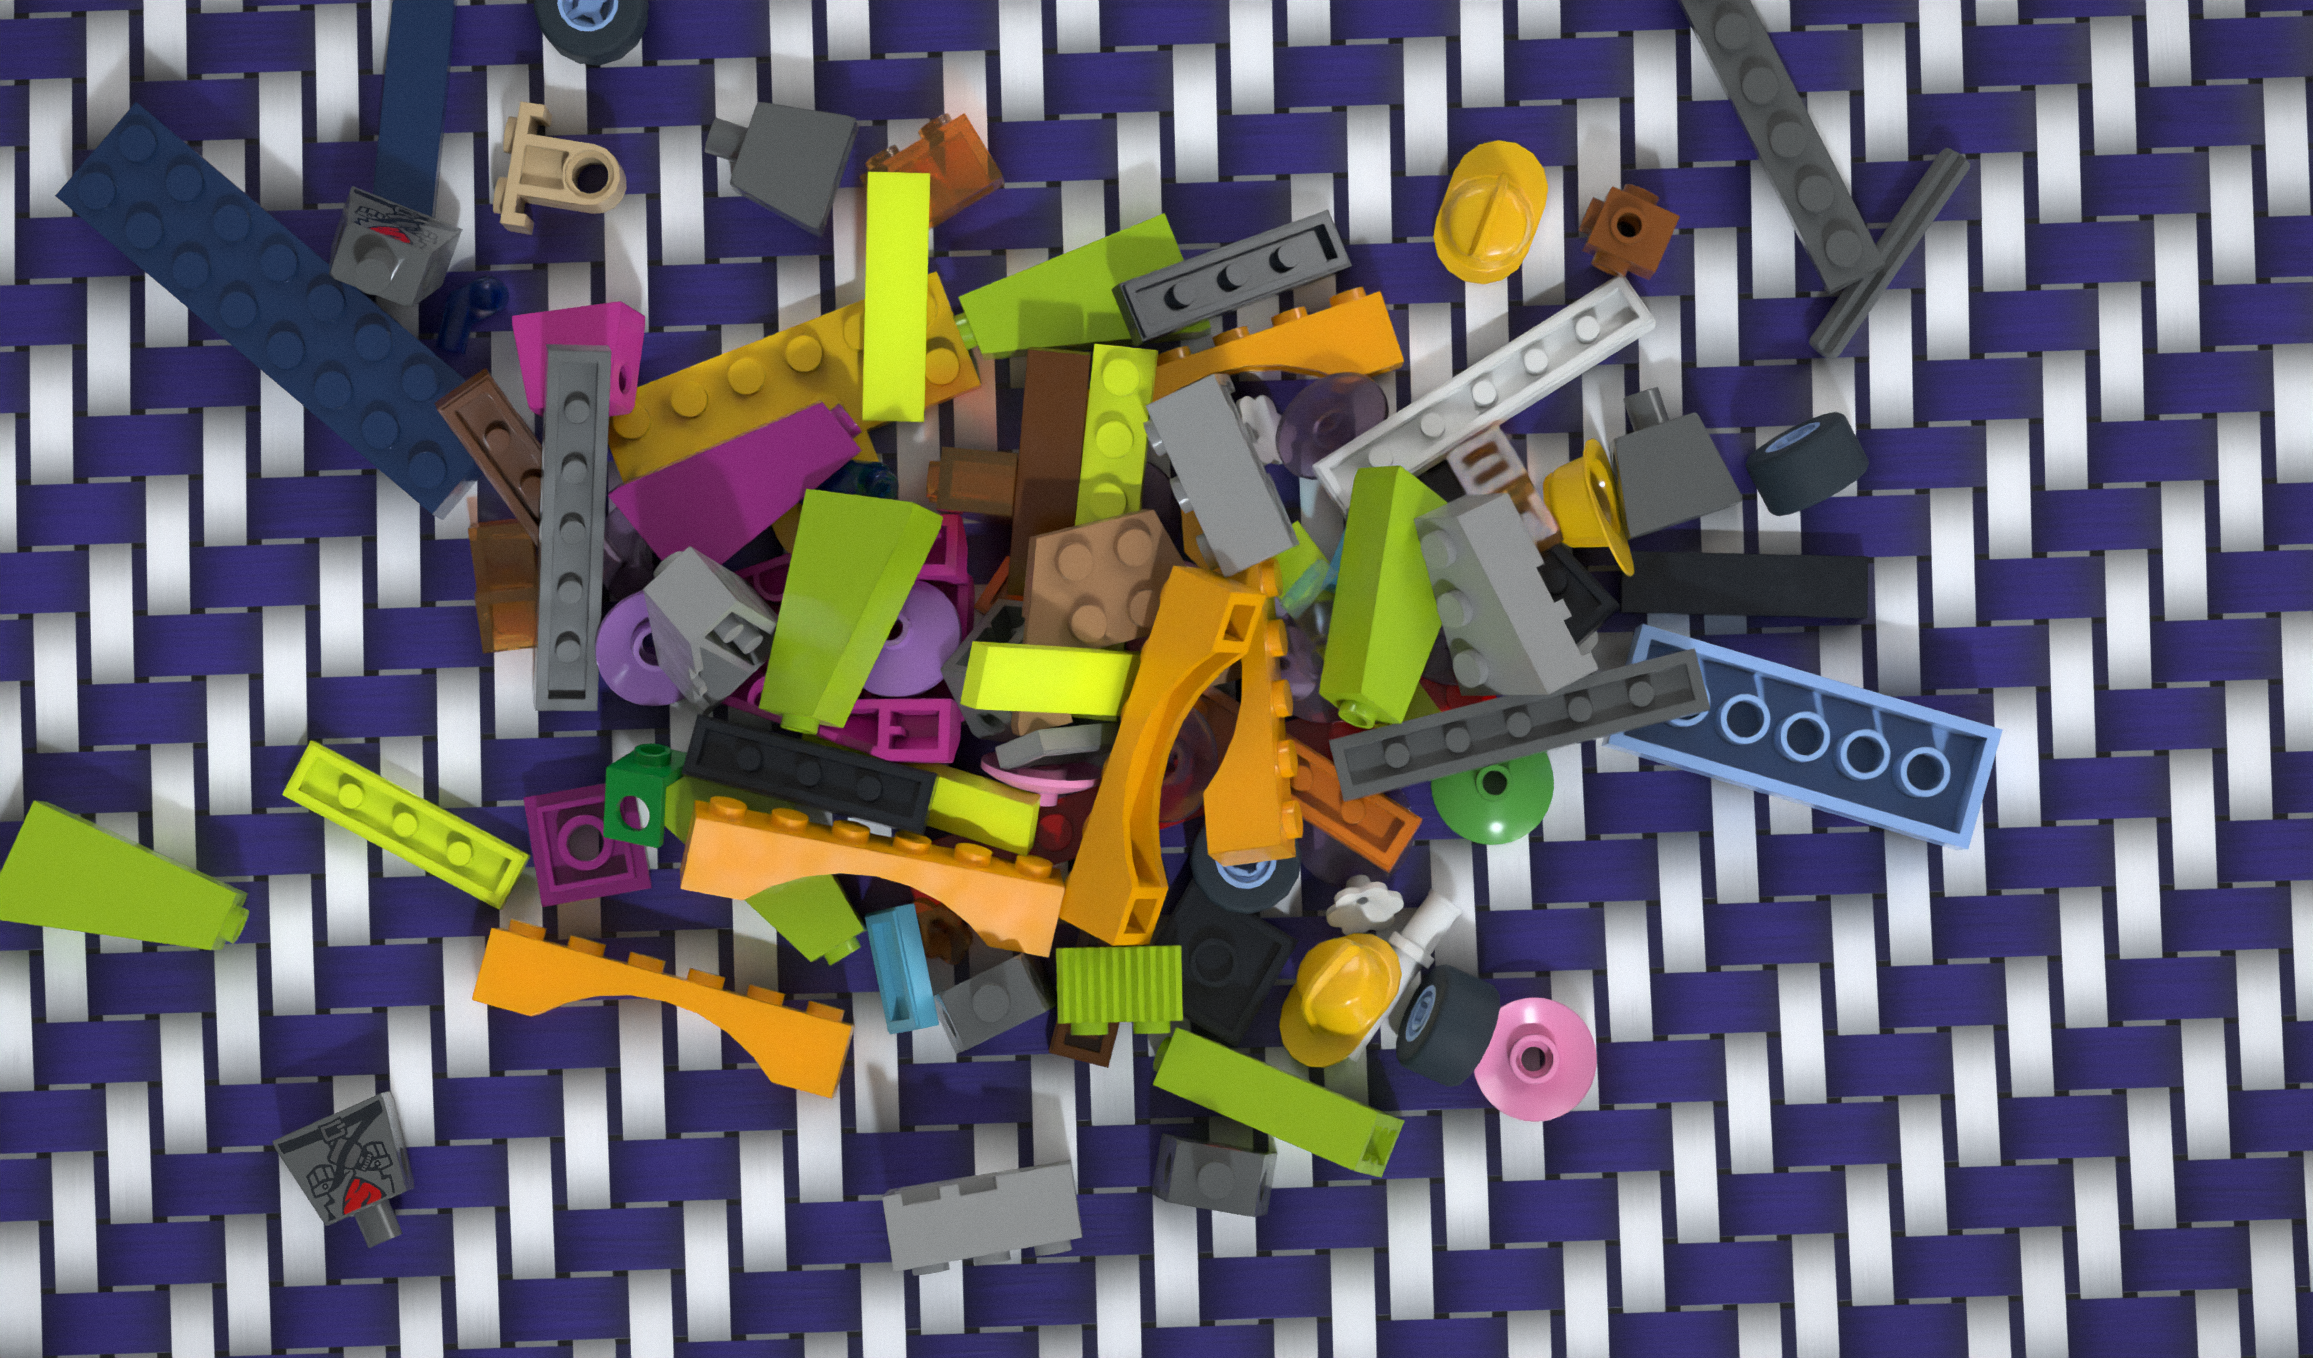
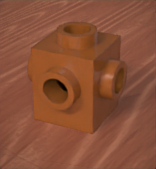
M1625 184L1622 191L1612 186L1604 201L1593 197L1578 229V231L1588 235L1582 251L1594 256L1591 261L1594 267L1610 275L1625 278L1627 271L1650 280L1658 268L1680 216L1657 206L1659 197L1643 188ZM1617 225H1625L1630 228L1633 237L1621 235Z

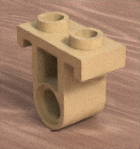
M520 101L518 117L509 116L506 123L503 151L504 153L511 154L508 177H499L497 180L493 199V212L501 214L500 223L511 232L530 235L533 233L534 222L527 214H523L525 203L591 214L605 213L614 209L621 202L627 189L626 175L622 166L606 148L590 143L537 135L538 125L551 126L552 114L545 105ZM591 165L606 167L608 170V181L601 191L587 194L579 190L578 178L586 167Z

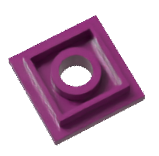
M606 783L523 798L542 907L653 888L646 846L605 838L603 835ZM624 797L620 804V813L623 820L633 828L642 829L637 797ZM583 825L596 827L601 832L604 840L601 853L590 861H583L577 858L570 846L572 834Z

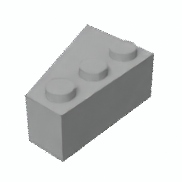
M1212 374L1146 405L1151 419L1144 422L1143 425L1156 454L1160 457L1167 453L1178 475L1170 479V485L1181 509L1185 514L1194 510L1204 533L1196 536V541L1206 564L1211 571L1220 567L1226 578L1299 545V541L1271 475L1266 473L1253 445L1257 441L1248 422L1243 423L1230 395L1235 392V388L1229 374Z
M1509 493L1465 495L1414 519L1421 544V552L1425 559L1437 604V611L1442 622L1461 696L1549 695L1599 670L1591 652L1581 655L1564 622V620L1572 616L1564 600L1561 599L1554 603L1537 570V567L1544 564V561Z
M689 546L684 552L678 551L665 558L654 571L655 579L643 589L658 666L701 715L708 716L770 658L779 616L748 581Z

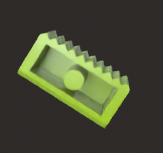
M1181 945L1056 948L1058 1024L1071 1023V1035L1108 1034V1022H1133V1034L1171 1033L1170 1021H1183Z

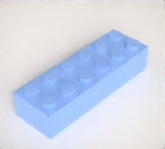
M1646 624L1635 628L1625 666L1695 648L1710 711L1603 738L1601 746L1953 850L1969 849L2002 729Z

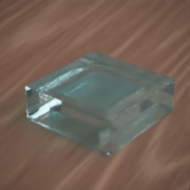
M1317 557L1280 598V606L1297 620L1336 577L1338 571L1322 557L1320 559Z

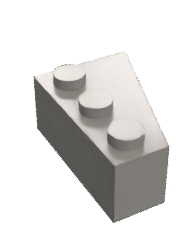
M1071 1160L889 1189L882 1196L893 1271L912 1269L913 1276L947 1271L950 1269L949 1262L973 1258L974 1266L1000 1263L1011 1260V1250L1033 1246L1035 1256L1062 1253L1072 1250L1071 1239L1082 1238L1083 1235Z

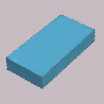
M912 903L866 913L865 921L888 1032L896 1034L939 1025L915 904Z

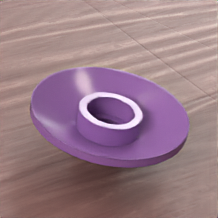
M915 580L894 625L898 623L903 624L901 635L894 640L885 641L863 686V689L876 696L887 699H907L932 689L944 679L940 668L961 644V622L954 605L938 588L920 580Z
M643 590L629 595L608 612L596 636L595 658L602 678L617 695L639 705L662 706L686 698L658 666L655 646L646 647L642 644L644 637L652 633Z

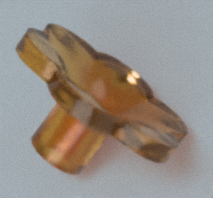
M925 897L915 899L913 903L915 904L925 957L930 959L940 957L944 962L951 965L960 963L965 956V951L973 944L972 933L961 923L963 919L943 903L935 904Z

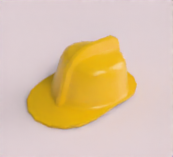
M1496 140L1479 144L1463 156L1455 169L1436 218L1433 238L1439 259L1449 272L1463 281L1478 284L1501 281L1516 271L1528 254L1546 206L1548 183L1544 168L1532 152L1517 143Z
M1591 438L1585 443L1582 457L1558 467L1545 477L1543 482L1545 519L1548 529L1560 542L1572 548L1609 547L1618 565L1630 577L1634 574V563L1620 520L1612 468L1600 442Z
M1353 933L1321 942L1307 952L1299 965L1296 983L1282 1006L1279 1024L1283 1045L1293 1059L1308 1067L1326 1068L1342 1062L1358 1047L1377 1020L1389 1008L1399 991L1402 977L1400 961L1390 944L1373 934Z

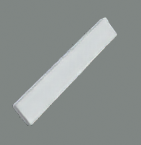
M1615 276L1312 465L1313 473L1347 521L1353 481L1358 468L1401 465L1413 476L1417 477L1656 327V320L1626 277L1620 278Z

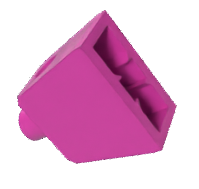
M622 301L512 316V326L527 403L532 412L541 417L544 414L546 344L609 345L611 349L609 416L625 415L632 412L635 407L645 331L644 315Z

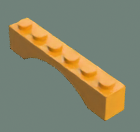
M1358 287L1330 297L1331 308L1308 315L1305 306L1294 308L1271 317L1272 328L1250 335L1247 326H1242L1212 337L1215 347L1191 354L1189 346H1182L1159 354L1153 402L1212 374H1229V376L1245 372L1282 371L1312 376L1341 387H1346L1402 367L1404 359L1381 291L1366 296L1364 287ZM1088 389V392H1087V403H1086V415H1085L1084 436H1085V427H1086V418H1087V408H1088V399H1089V390H1090V389Z
M1181 509L1184 552L1200 568L1210 569L1196 541V536L1204 533L1194 510L1185 514ZM1271 558L1228 577L1267 596L1248 653L1241 658L1242 697L1234 736L1219 770L1203 793L1208 855L1223 867L1296 857L1295 838H1301L1303 835V819L1300 805L1297 800L1291 801L1290 777H1296L1298 774L1297 752L1293 740H1286L1285 717L1292 716L1293 699L1288 680L1281 679L1280 656H1286L1288 653V639L1283 620L1276 619L1275 597L1282 596L1283 579L1278 560ZM1220 567L1213 570L1223 575Z
M1173 565L1170 577L1160 593V607L1150 637L1141 650V664L1131 694L1123 705L1121 724L1111 754L1106 759L1102 768V781L1092 811L1083 825V839L1073 869L1064 882L1065 891L1058 918L1113 946L1150 944L1168 890L1161 858L1159 810L1161 786L1169 753L1184 719L1202 692L1226 668L1248 653L1267 596L1266 594L1228 577L1225 578L1224 575L1210 569Z
M722 796L711 797L710 803L695 800L680 867L681 889L737 900H745L771 886L806 876L837 873L877 876L911 886L942 902L965 920L989 947L1048 958L1065 891L1060 869L1053 868L1051 861L1039 856L1027 855L1025 857L1018 855L1016 861L992 856L991 850L976 844L958 843L955 849L931 845V839L926 836L904 831L896 832L894 837L870 833L868 826L850 820H835L833 826L809 822V817L806 814L792 809L775 808L771 814L747 810V805L744 802Z
M511 919L508 930L500 927L491 928L472 996L473 1001L528 1016L540 1015L563 1004L595 996L632 995L666 1001L699 1014L729 1033L754 1057L772 1083L831 1099L836 1096L855 1028L854 1024L842 1021L845 1012L843 1009L809 1001L806 1011L782 1005L785 997L784 993L749 984L747 995L723 989L725 977L690 968L687 979L664 973L663 970L666 963L664 960L635 952H630L627 962L604 956L605 944L570 935L568 946L544 940L547 928Z

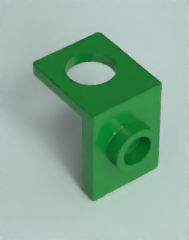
M641 744L606 767L603 829L605 838L653 848H659L663 845L666 787L684 776L681 773L687 752L672 750L670 747L661 744ZM635 796L646 804L649 810V822L645 828H633L623 820L620 813V804L624 797Z

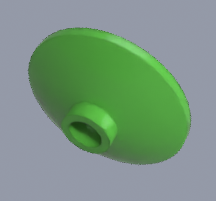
M1545 752L1431 781L1432 798L1443 821L1461 837L1486 845L1513 842L1530 833L1546 815L1554 791L1553 770ZM1489 771H1497L1505 778V788L1498 795H1491L1483 788V777Z

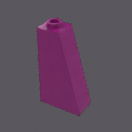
M820 400L621 483L608 493V497L661 561L675 552H684L691 546L722 565L805 497L806 489L814 490L861 452L862 450L853 439L862 431L839 403L829 410Z

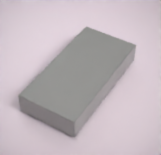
M1121 722L1036 730L995 747L1000 768L1014 770L1087 762L1112 751Z

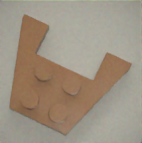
M1146 508L1029 537L1022 617L1025 618L1023 644L1098 649L1146 637L1151 634L1160 607V593L1170 577L1173 565L1187 567L1154 509ZM1240 659L1226 668L1208 687L1242 679V663ZM1012 711L1011 728L1013 734L1022 736L1036 730L1072 723L1073 720L1069 713Z

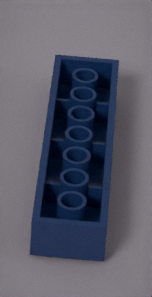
M137 102L134 103L55 195L432 515L444 520L483 474L434 404L467 380L360 289L330 276V264Z

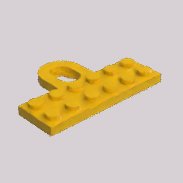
M937 271L928 274L925 409L982 388L969 352L965 348L954 321V314ZM865 299L637 387L635 407L632 412L625 415L609 416L608 445L623 483L821 400L829 410L839 403L862 431L853 439L862 451L846 463L852 479L849 494L893 500L889 484L868 432L894 421H862ZM799 502L771 524L777 539L785 550L791 554L803 506Z

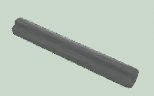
M1945 148L1938 154L1876 243L1885 262L1884 268L1847 286L1809 340V344L1822 356L1833 360L1841 354L1970 169V163L1958 152Z

